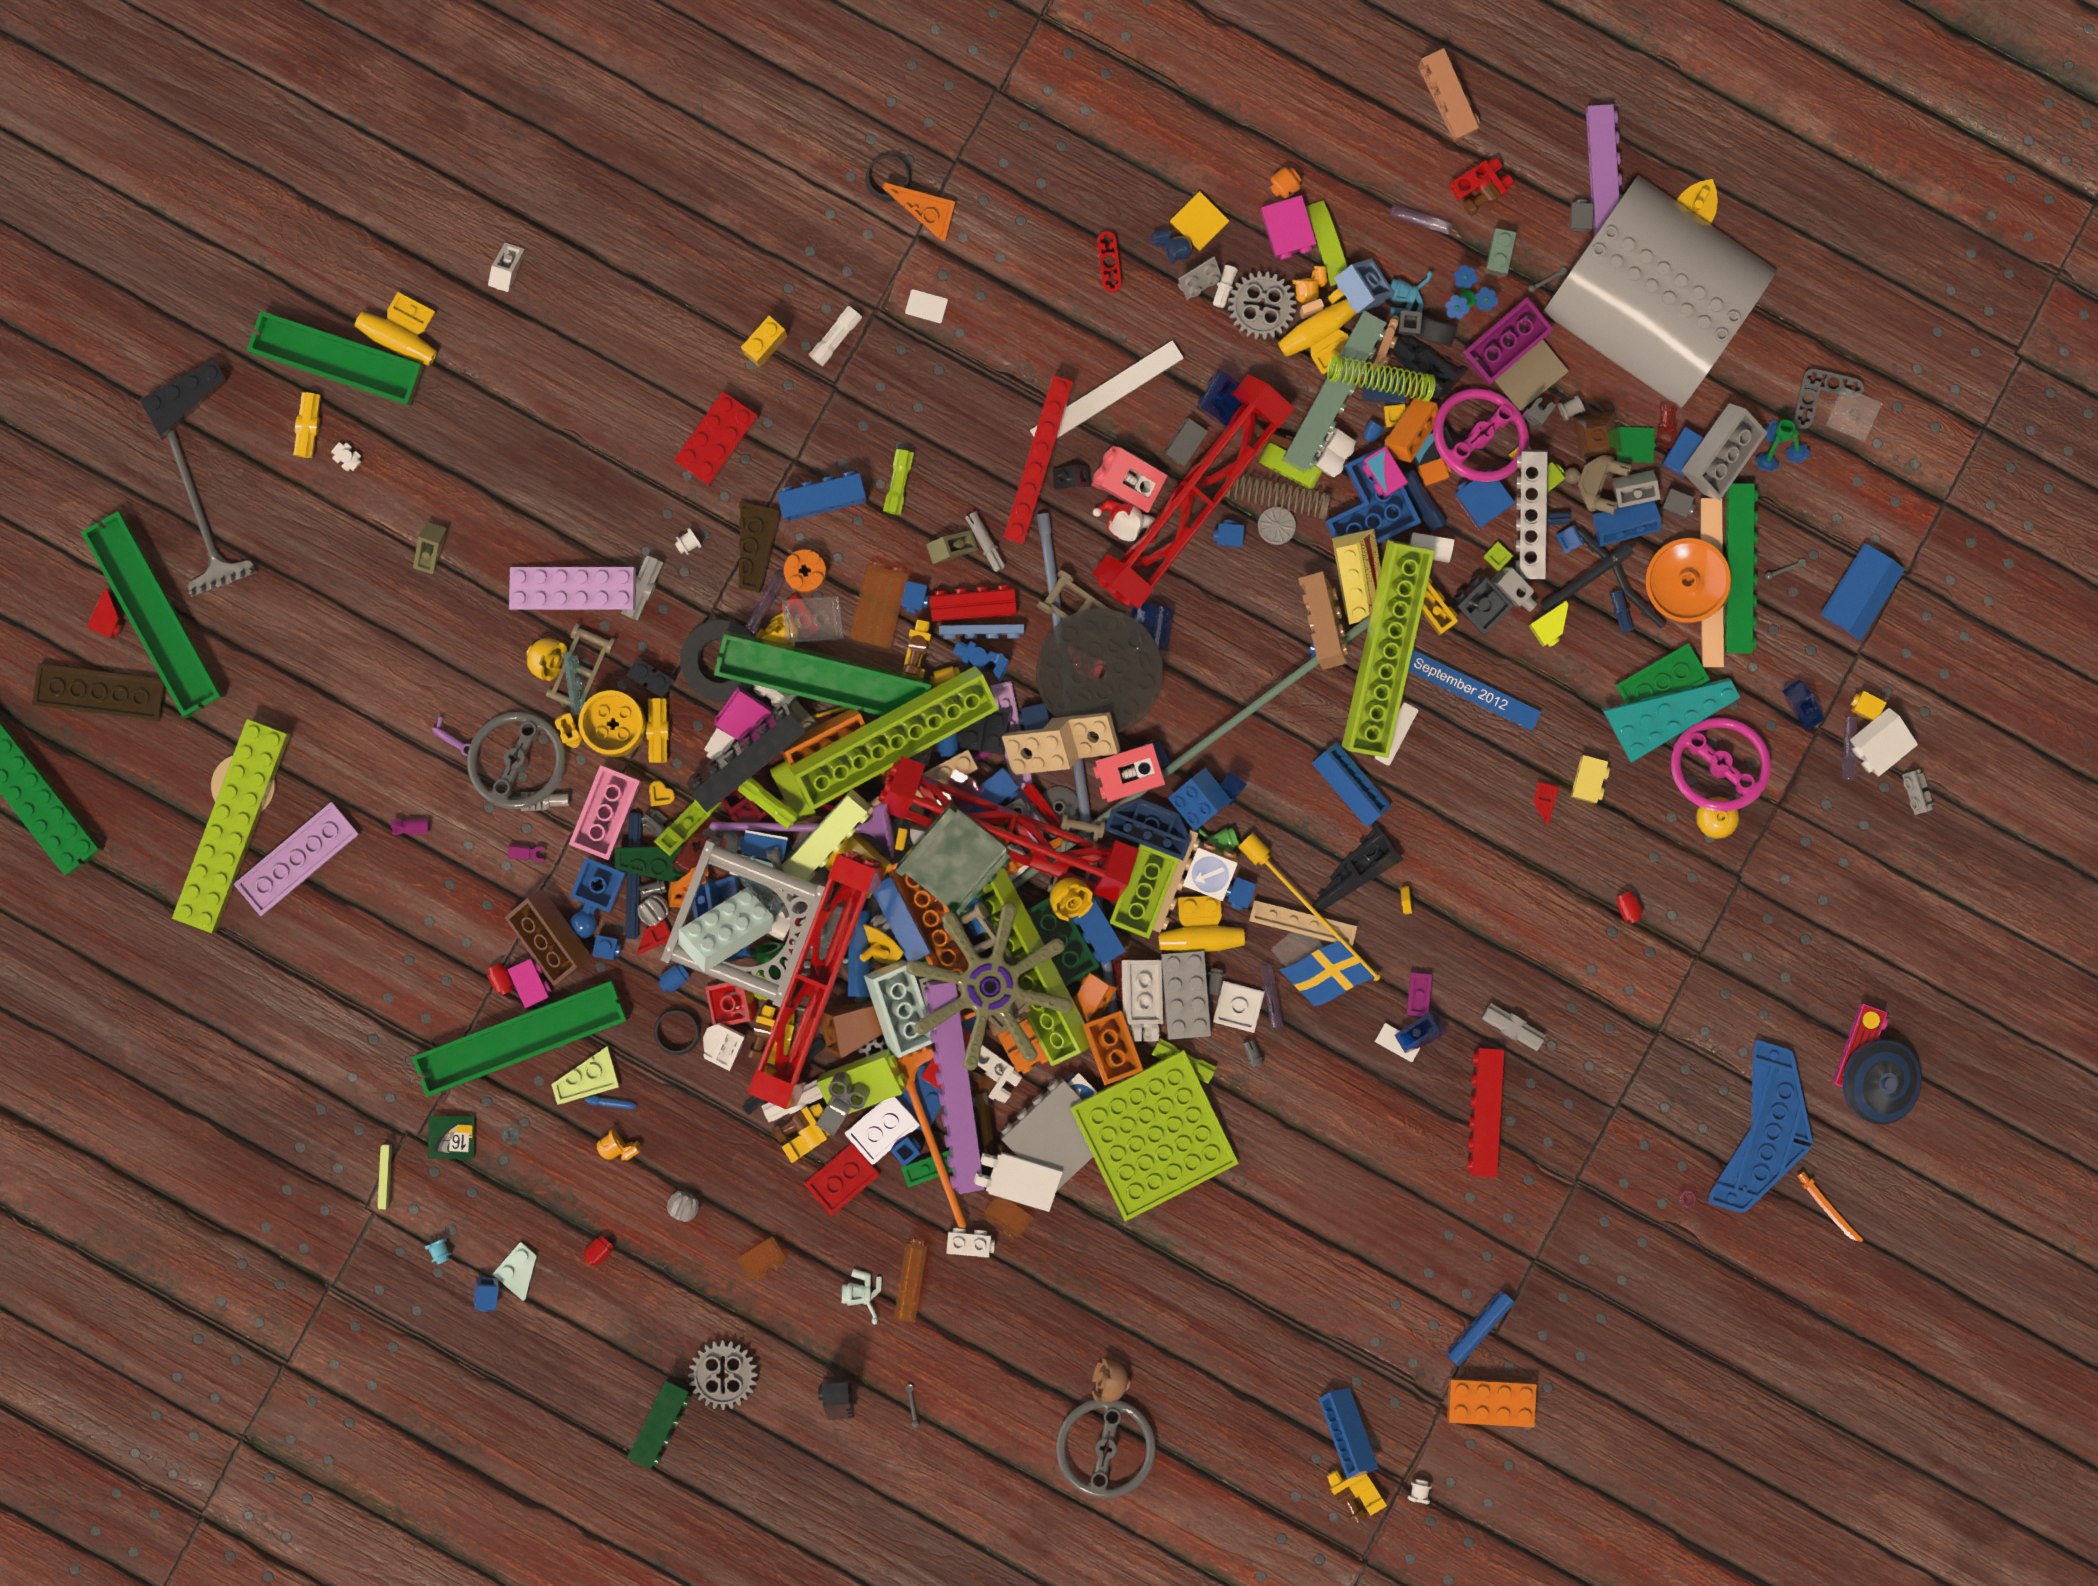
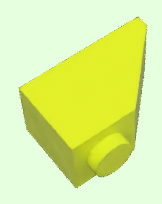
M1567 601L1529 625L1542 647L1547 644L1551 647L1560 641L1558 637L1563 634L1568 609Z

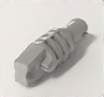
M521 792V797H510V799H523L537 792ZM550 794L542 802L521 809V811L548 810L550 807L569 806V794Z

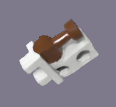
M982 1045L978 1066L986 1070V1072L982 1076L972 1070H968L969 1079L979 1086L981 1092H987V1096L992 1100L995 1098L1006 1103L1011 1093L1002 1088L1006 1080L1017 1086L1022 1076L1014 1070L1012 1065Z

